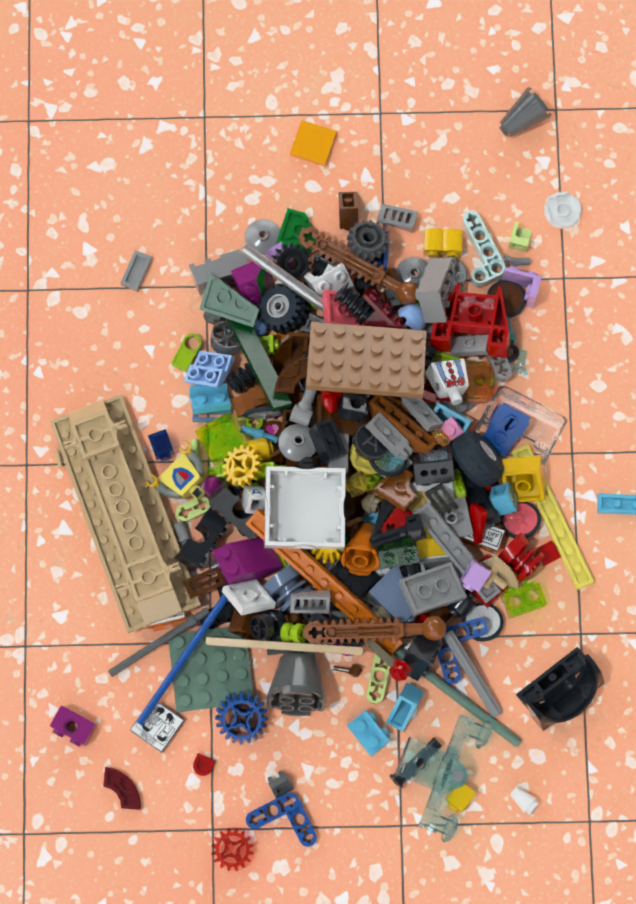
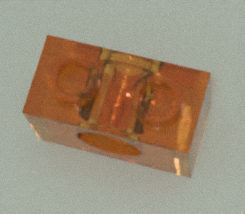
M489 361L466 362L465 366L469 385L464 392L465 404L488 403L491 397L494 396V388L490 384L493 372L492 367H489ZM475 379H480L483 386H478L475 383Z

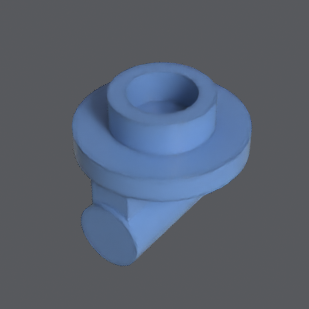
M257 318L253 328L257 336L261 337L267 331V327L263 325L264 323L259 318Z

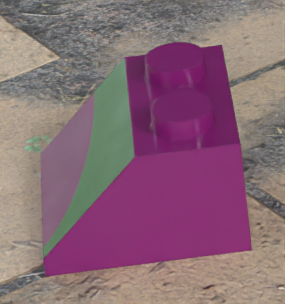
M254 262L231 270L237 292L256 306L261 302L260 296L265 295L264 291L266 289L269 291L270 286L274 285L272 275Z

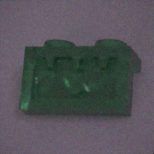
M409 536L377 546L382 569L420 562L417 541L413 542Z

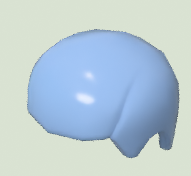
M405 305L398 310L399 317L406 318V326H410L413 330L425 328L426 323L424 322L419 305Z

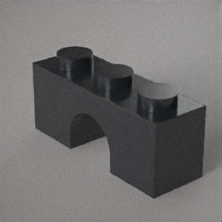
M225 480L210 494L209 505L214 511H219L227 523L233 524L242 536H246L251 540L257 534L245 523L253 514L245 513V511L234 507V504L239 501L240 492Z
M209 508L195 527L203 535L204 542L198 543L188 538L175 559L192 571H195L197 567L202 568L207 560L205 557L207 552L212 553L217 546L215 542L217 537L222 538L227 531L225 519Z

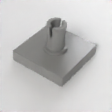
M465 497L431 503L458 538L473 535Z

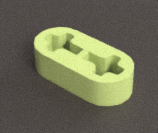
M203 496L200 500L192 499L181 504L176 509L177 519L180 522L187 523L203 516L211 508L209 499ZM200 501L207 503L204 510L201 508L194 510L195 507L199 506ZM182 509H185V511H189L192 509V511L187 514V518H184V516H179L181 514Z

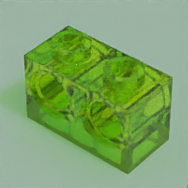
M531 581L523 584L521 589L510 588L504 591L505 594L502 595L501 599L508 619L546 607L547 602L540 583L534 584ZM528 592H535L538 596L537 600H530L527 596ZM517 598L519 606H511L509 599Z

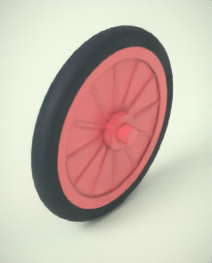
M518 502L517 511L501 515L500 517L502 529L512 538H515L519 533L528 538L537 532L541 524V516L538 509L529 502Z

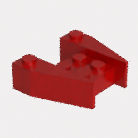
M457 283L447 301H450V306L445 308L447 322L433 323L430 336L431 347L437 351L451 352L455 332L488 335V356L508 358L510 334L501 287H498L496 295L462 292L461 283Z

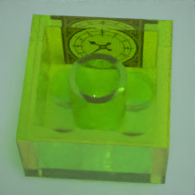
M229 412L195 430L196 435L215 466L223 462L224 458H229L228 452L233 453L234 447L240 449L241 445L247 447L245 439Z

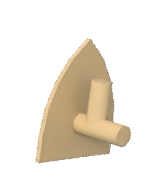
M496 555L480 562V564L491 571L483 585L484 588L489 589L492 582L502 590L506 586L520 588L514 572Z

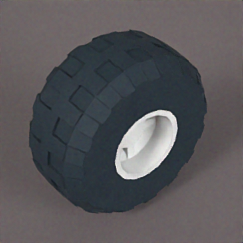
M466 431L453 442L451 450L454 459L468 478L479 487H489L503 476L504 465L502 460L481 434L476 431Z

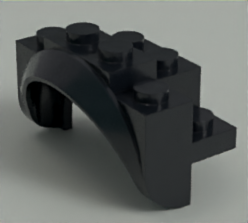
M576 647L519 691L516 696L527 708L531 718L544 731L552 724L569 721L581 714L592 702L597 689L605 684L602 672L589 654L585 655Z

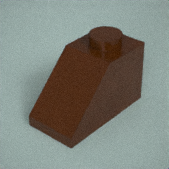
M338 192L340 229L350 230L351 227L354 228L356 222L358 223L357 192Z

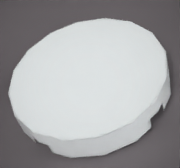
M557 192L551 195L544 206V216L547 222L558 229H568L574 226L582 212L578 198L568 192Z

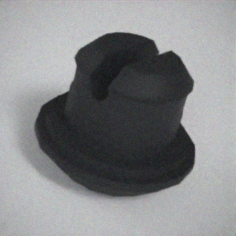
M304 457L300 461L299 466L300 469H314L317 467V463L312 457Z

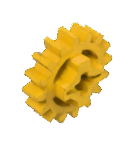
M241 445L240 449L234 447L233 453L228 452L230 457L224 458V461L227 463L222 466L226 470L223 473L227 477L226 480L236 487L240 485L243 488L246 483L251 486V480L257 481L256 475L262 474L259 468L264 466V464L259 462L263 459L258 455L259 452L249 445L247 447Z

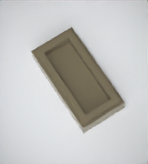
M369 638L365 644L391 667L395 660Z

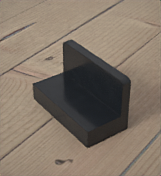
M332 418L315 423L309 430V435L323 466H326L331 460L347 454Z

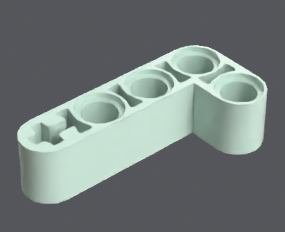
M473 210L467 211L463 216L462 226L482 263L481 266L473 270L471 284L473 287L480 289L500 280L506 266L480 215ZM480 234L484 237V239L477 240L475 236ZM490 251L493 255L487 257L483 254V252ZM499 267L501 272L495 273L492 271V268ZM482 275L484 280L478 281L475 276Z

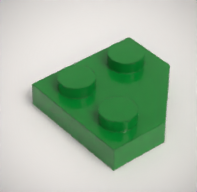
M287 208L276 244L282 242L286 247H288L289 242L293 243V247L296 243L300 244L298 235H300L301 229L312 226L306 213ZM312 234L306 236L307 242L311 240L316 244L317 240L312 237ZM312 249L306 250L305 252L311 255L313 254Z

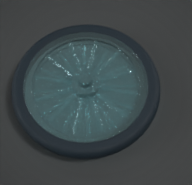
M389 450L380 458L368 456L372 468L383 476H398L407 466V459L403 460L400 456L395 457Z

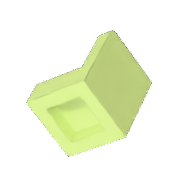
M515 221L508 248L526 252L532 231L518 227L519 222Z

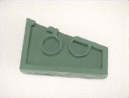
M210 273L199 310L254 327L260 308L213 273Z

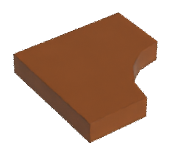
M398 465L391 472L399 471L402 466ZM407 469L398 476H386L374 488L376 494L404 512L417 501V495L412 492L410 487L414 474Z

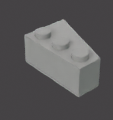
M240 249L220 255L221 258L211 261L210 258L205 259V264L195 266L194 263L189 264L190 274L199 295L204 294L210 273H213L229 286L232 284L234 279L231 270L248 264L246 256L239 252Z
M430 258L428 265L425 266L424 275L421 277L420 285L415 292L425 323L447 322L445 308L450 306V301H447L448 293H452L455 279L452 258Z

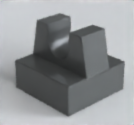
M282 771L278 772L280 777L274 780L271 776L267 778L268 784L276 798L293 790L287 775Z

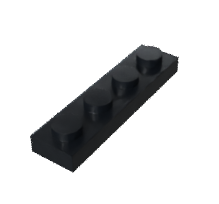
M454 462L453 469L458 468L460 470V475L466 488L467 495L465 499L469 506L472 503H477L488 511L484 530L499 525L501 519L484 488L479 487L468 478L458 463Z

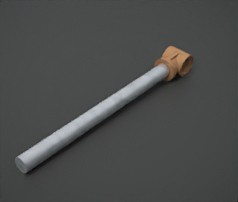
M245 243L239 251L241 254L323 312V298L249 244Z

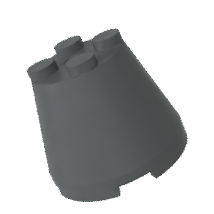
M283 652L267 694V706L270 709L276 708L281 710L283 715L298 717L311 716L313 711L318 710L322 712L325 710V689L319 663L313 652Z

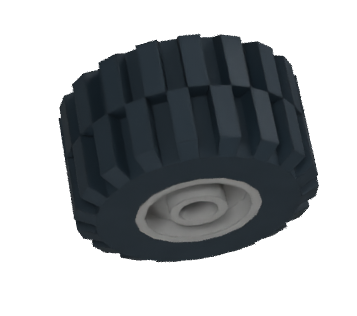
M285 284L272 285L269 291L267 289L264 291V296H260L261 302L257 304V307L260 308L258 315L260 316V321L267 328L276 333L286 335L294 330H300V326L305 325L304 320L309 317L307 312L310 311V307L306 306L309 302Z

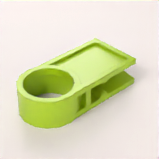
M192 333L184 337L171 362V366L187 373L189 365L193 364L202 347L201 339L197 334ZM190 338H196L199 341V346L194 350H190L185 346L186 341Z

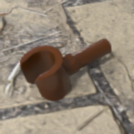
M352 664L351 669L339 666L333 667V670L348 673L353 677H358L362 671L361 667Z

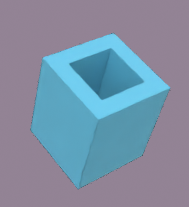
M509 482L491 487L490 501L499 516L517 511L518 498Z

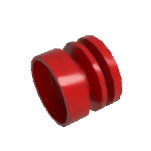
M519 533L498 555V558L507 566L513 568L514 574H519L517 577L519 584L528 579L537 570L545 556L541 552L534 557L533 555L538 548L534 547L528 551L526 548L530 540L522 533Z

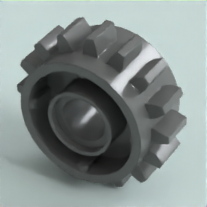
M362 220L359 224L356 222L354 228H350L346 239L348 240L347 247H351L350 252L354 253L356 258H362L364 261L371 259L373 261L375 257L380 258L381 254L385 253L389 243L387 240L388 234L384 233L385 228H381L378 222Z

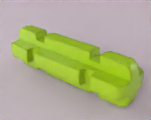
M455 468V481H452L456 496L458 498L465 497L467 495L466 488L460 475V470Z

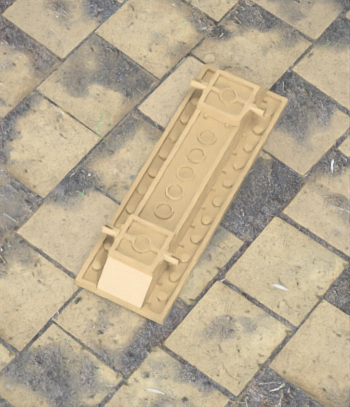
M122 394L104 401H98L50 420L127 633H132L151 624L200 607L201 604L198 597L190 600L189 594L185 590L186 587L182 583L190 578L187 567L175 559L180 548L159 492L154 489V486L150 487L145 483L146 481L151 484L154 479L150 476L151 471Z

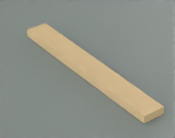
M206 637V644L214 646L363 655L365 647Z

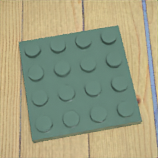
M229 627L207 630L173 680L177 713L222 707L220 701L227 703L225 699L227 695L233 699V692H236L237 697H240V691H244V697H247L248 692H251V699L254 698L248 648L206 644V637L245 638L228 632ZM197 631L183 632L169 640L171 668H173Z

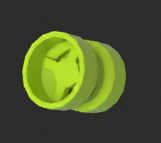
M284 623L280 631L282 641L304 643L306 641V638H304V627L306 625Z

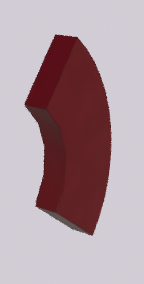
M105 767L103 787L111 789L117 794L120 799L121 809L141 810L140 795L132 780L116 769Z

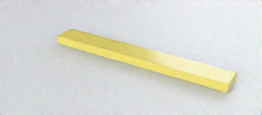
M529 444L511 451L513 458L534 456ZM544 477L545 500L534 501L561 556L574 587L578 591L595 583Z

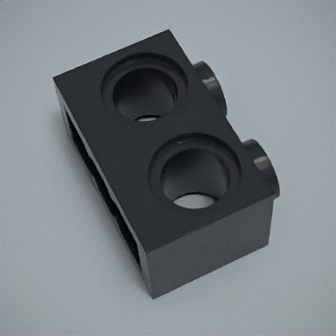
M342 392L339 402L338 419L361 423L363 417L368 414L369 405L366 404V400L369 399L370 394Z

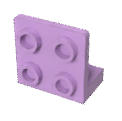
M513 266L505 267L502 280L515 282L521 287L527 288L524 300H527L526 307L533 308L542 276H538V273L533 271H520L519 268Z

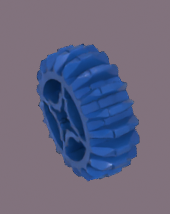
M240 691V697H237L236 692H233V699L228 695L225 696L227 703L220 701V705L223 708L217 707L216 712L219 713L215 715V720L219 721L216 723V727H223L219 731L220 734L227 732L225 735L226 740L233 737L232 743H235L236 739H240L239 743L242 745L243 739H246L249 744L251 743L250 737L257 740L258 736L256 733L263 735L264 731L261 728H267V724L263 722L268 720V716L263 715L267 713V708H261L264 705L263 701L256 703L259 699L257 695L251 699V692H248L247 697H244V691ZM244 703L252 707L242 709L236 704ZM231 708L233 710L234 717L231 719V722L227 724L225 720V715L227 711ZM257 712L258 721L252 727L249 719L253 716V713ZM238 714L241 716H245V721H243L242 719L237 720ZM243 727L246 732H238L232 728Z

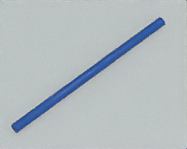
M222 594L136 720L140 725H143L228 601L224 594Z

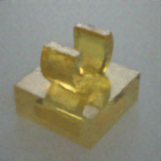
M359 471L345 479L346 490L352 498H356L371 489L363 471Z

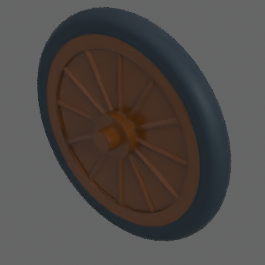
M507 280L494 283L489 288L487 295H496L498 287H501L506 316L512 318L520 314L526 304L523 288L519 284Z

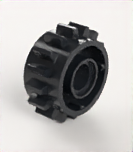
M291 242L288 243V247L282 244V249L276 248V255H271L274 259L273 262L301 282L300 278L307 272H311L309 265L312 262L308 260L311 255L305 254L306 248L300 249V244L296 243L294 247ZM293 258L295 261V265L293 268L289 269L287 266V262L289 259Z

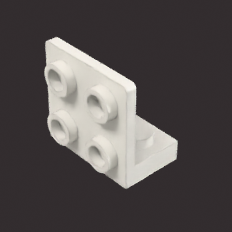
M340 263L319 277L313 276L310 272L303 276L308 288L322 298V292L325 289L338 292L347 282H349L347 288L354 287L343 263Z

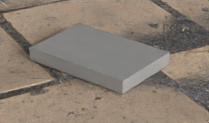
M452 562L399 579L398 581L413 617L467 598Z

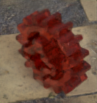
M227 828L226 834L220 831L221 837L214 838L217 844H211V847L216 849V851L211 853V855H217L214 862L220 861L221 869L226 865L227 871H230L231 867L238 871V866L240 865L245 868L244 862H251L248 856L254 855V852L250 851L254 844L248 843L251 837L245 838V831L239 834L238 828H235L234 832ZM236 836L241 838V840L235 842L231 841L229 837ZM223 841L225 847L224 851L220 853L219 848L221 842ZM231 844L232 846H238L235 855L233 853L226 854L230 850L228 846ZM246 845V853L242 858L240 855L241 848ZM228 857L234 858L237 863H228L224 860Z

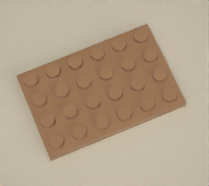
M311 322L306 390L423 399L426 331Z

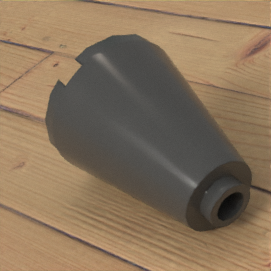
M531 87L525 89L500 121L501 126L499 129L505 136L509 134L512 137L552 116L551 113H546L548 108L536 93L531 94L529 92L532 90Z

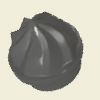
M204 312L203 317L207 323L215 325V323L220 322V316Z

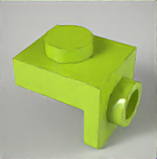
M274 334L258 337L267 356H275L279 339H276Z

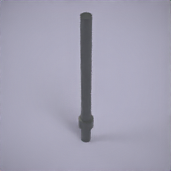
M206 607L197 614L188 616L186 621L109 669V674L111 677L115 676L189 627H195L201 619L209 615L210 611Z

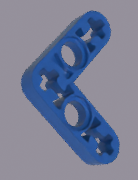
M476 618L448 626L446 632L452 630L458 640L463 642L486 635L489 632L490 625L485 619ZM478 622L484 624L485 627L482 628V632L480 630H473V635H471L470 627H477ZM460 627H464L467 631L466 636L463 638H459L457 635V629ZM443 648L439 651L438 657L444 679L449 684H458L463 678L461 666L454 654L453 659L450 662H446L443 655L446 651H451V649ZM456 664V667L452 666L453 672L458 673L455 680L449 678L452 672L451 668L446 669V665Z
M286 793L249 812L246 816V824L251 829H258L287 815L303 846H313L317 840L316 833L298 797L294 793ZM287 797L295 798L294 806L290 807L287 805L283 807L286 811L282 813L281 807L277 802L281 800V804L287 801ZM271 805L278 808V813L274 817H270L267 814V808ZM263 809L264 815L268 820L264 822V819L261 818L258 820V825L250 824L251 815L254 814L258 817L261 815L259 811ZM297 814H301L305 818L304 824L300 826L295 825L293 822V818ZM308 824L310 828L306 829L309 835L313 834L312 842H303L304 833L303 831L298 833L297 829H302Z

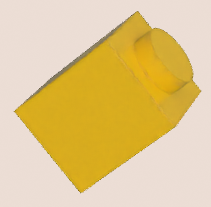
M460 781L445 800L448 802L446 806L454 813L457 811L461 813L476 795V792Z

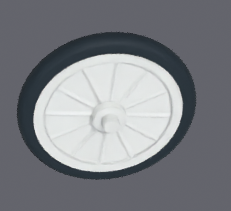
M482 603L476 604L475 608L462 619V622L476 618L488 621L490 625L489 632L484 636L473 639L480 642L496 638L502 631L504 624L503 616L498 608L491 605L487 609ZM478 622L477 627H470L471 635H473V630H480L482 632V628L485 627L484 624Z

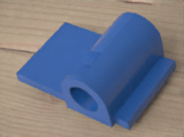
M505 402L502 405L499 403L490 416V425L482 437L488 441L499 456L505 458L516 440L520 439L528 427L531 417Z

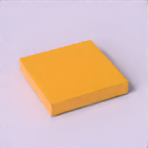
M301 120L290 156L325 166L337 131Z

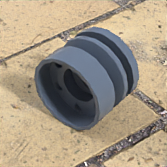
M291 565L279 571L263 585V588L271 597L280 595L276 600V606L283 604L279 609L283 614L290 611L291 593L315 591L312 585L306 587L309 583L307 579L298 582L302 575ZM296 599V607L300 606V599Z

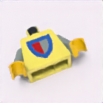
M185 440L188 447L183 449L179 445V450L182 454L158 478L159 482H157V478L154 475L150 474L154 478L153 483L149 484L146 481L145 483L150 487L154 486V489L165 497L174 499L183 497L187 499L192 495L196 500H200L205 495V491L200 487L205 481L203 478V462L197 453L191 449L189 441Z

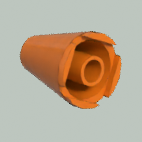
M370 523L358 525L341 555L343 567L346 566L350 573L359 576L370 575L372 571L378 569L380 564L378 546L373 548L372 543L369 541L374 526Z

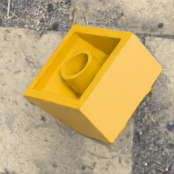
M541 456L502 459L504 465L503 484L510 483L518 498V502L545 500L544 471Z

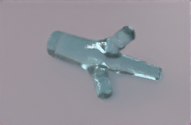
M520 350L518 361L512 369V374L517 371L518 375H521V372L524 375L528 374L525 368L527 351Z

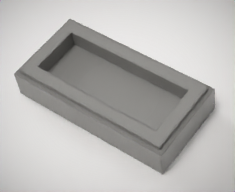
M135 250L120 285L138 292L153 258Z

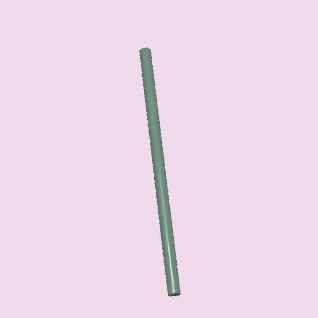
M398 647L393 654L402 660L406 651ZM430 669L426 676H423L513 746H518L522 739Z

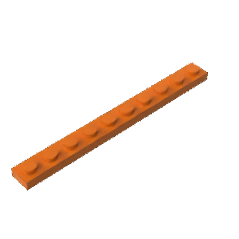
M259 508L245 524L264 540L265 513ZM272 548L316 589L330 590V601L354 623L356 619H359L360 623H362L364 618L367 619L368 623L371 622L372 618L375 619L376 623L379 622L380 618L305 549ZM385 637L383 642H380L379 638H376L375 642L391 656L404 642V639L400 637L399 642H396L395 638L392 637L391 642H388Z

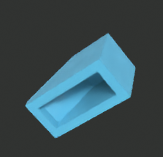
M406 683L386 723L403 732L424 691Z

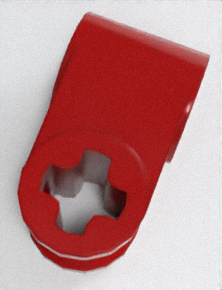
M397 507L384 522L380 532H386L387 527L391 526L394 529L405 526V517L413 515V513L409 509L404 512Z

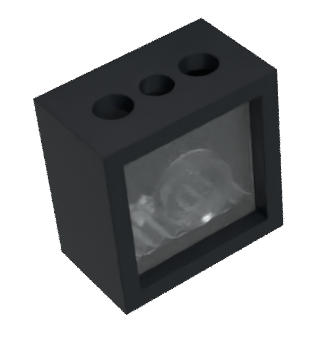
M450 443L436 444L429 453H412L416 485L427 486L432 483L446 484L455 481Z

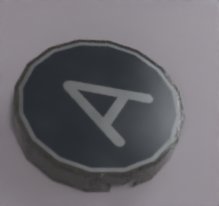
M368 423L359 426L352 438L356 453L368 461L380 460L385 457L389 450L365 427Z

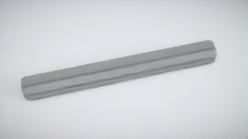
M452 630L446 632L443 638L492 717L498 716L502 713V710Z

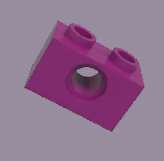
M61 705L50 727L54 729L52 733L62 738L66 735L71 738L69 742L80 747L81 744L87 745L97 725ZM72 722L77 723V730L73 733L68 732V725Z

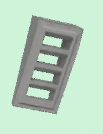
M382 204L377 222L412 233L418 212ZM387 210L389 211V214L387 219H384L383 217L385 211ZM393 212L396 213L395 219L391 220ZM403 215L402 221L399 222V216ZM407 217H410L409 223H405Z
M330 590L291 593L290 613L329 614ZM296 599H300V606L296 607ZM304 599L308 600L307 606H304Z

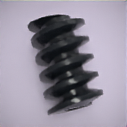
M347 282L336 293L333 301L341 300L339 307L346 305L344 312L346 313L351 310L350 318L357 316L356 324L361 321L364 322L373 314L375 309H369L371 305L368 302L364 304L365 299L363 297L359 298V292L353 293L355 289L353 286L347 288L349 282Z
M248 363L244 364L245 370L239 367L238 373L232 371V378L228 375L226 377L229 386L235 394L236 391L243 394L242 387L249 390L248 383L256 385V377Z

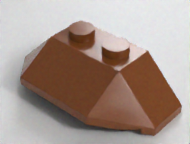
M375 395L368 403L372 419L380 412L410 442L409 446L413 449V453H429L438 443L434 432H427L399 399L391 396Z

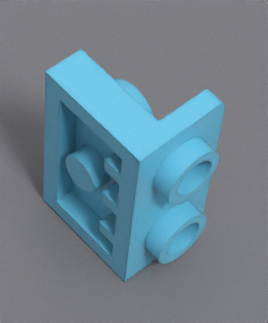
M226 381L219 388L201 385L189 386V401L193 415L231 410Z
M364 710L358 717L347 724V727L371 757L390 742L388 739L390 735L384 727L380 728L376 724L378 719L371 711L368 713Z

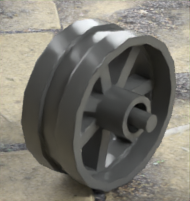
M221 321L213 327L210 343L216 353L234 356L242 350L240 345L235 342L237 340L233 336V331L227 321Z

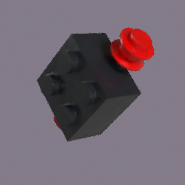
M418 615L417 621L414 623H423L430 615ZM416 635L403 659L393 661V667L389 669L391 677L401 681L406 680L409 676L418 681L422 675L426 676L437 658V653H439L444 644L441 641L442 638L437 641H431L425 638L424 635Z

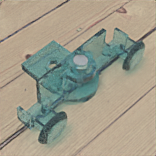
M459 715L446 752L408 737L395 775L432 790L418 827L429 832L441 833L442 842H449L458 829L457 816L452 814L448 818L443 817L444 810L441 808L446 794L453 789L462 787L467 781V770L459 761L465 742L469 743L472 738L476 740V748L481 749L485 747L492 736V724L490 721L479 724L473 718ZM418 758H423L424 766L421 769L416 766Z

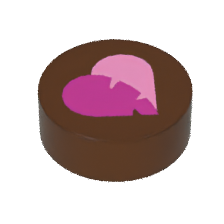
M270 420L264 424L263 430H265V433L279 437L281 425L277 421Z

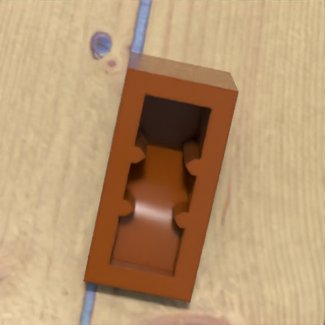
M260 385L250 388L244 394L231 399L238 418L243 417L244 412L247 410L270 406Z

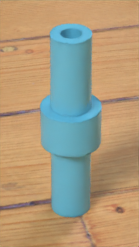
M242 425L240 430L241 433L253 436L254 439L263 437L274 444H277L279 437L265 433V430L259 428L256 430Z

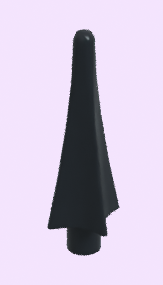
M384 498L380 505L371 536L378 534L395 506Z

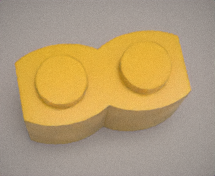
M437 228L424 230L423 255H428L429 258H438L440 255L447 258L461 256L462 230H443Z

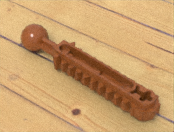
M312 226L301 229L302 231L298 238L300 245L304 246L306 250L312 249L313 254L319 251L318 256L322 257L325 255L326 261L332 258L331 263L333 265L337 262L338 265L343 263L347 272L350 269L352 270L351 275L354 276L358 273V279L365 277V283L371 280L372 287L378 284L396 293L398 301L404 305L414 304L418 301L415 295L418 285L414 282L405 281L401 283L384 272V265L377 268L378 262L376 261L371 264V259L364 261L362 258H356V255L350 252V247L345 250V244L342 243L338 246V240L331 242V236L325 239V233L319 235V230L312 228ZM312 234V237L317 240L316 244L311 240L307 242L306 236Z
M430 616L423 623L400 622L398 617H395L394 622L391 621L390 617L387 618L386 622L380 618L378 623H376L374 618L371 619L370 623H368L366 618H364L362 623H360L359 619H356L355 623L348 619L346 624L343 619H340L339 624L336 623L335 619L332 620L331 624L327 620H324L323 624L316 620L310 621L304 627V638L310 644H320L322 640H324L325 644H328L329 639L332 640L333 644L336 643L337 639L340 640L341 644L344 643L345 639L348 640V643H352L353 638H355L357 643L360 642L361 638H363L365 643L371 638L374 643L376 638L383 642L385 637L388 642H391L392 637L395 638L396 642H399L400 637L405 635H424L428 640L437 641L444 637L447 627L444 620L438 616ZM316 627V630H324V633L314 637V634H311L310 631Z

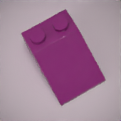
M260 537L231 542L212 551L214 561L219 567L227 585L258 580L283 568L275 550L264 548V540Z

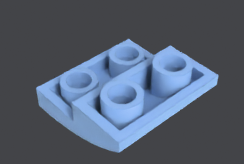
M199 350L194 365H189L184 382L219 388L230 372L235 358L232 355Z

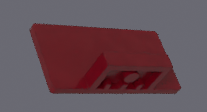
M369 286L365 290L362 297L375 311L367 320L362 322L364 326L411 329L405 325L406 319L399 317L394 312V307L388 301L385 303L382 300L381 294L377 289H372Z

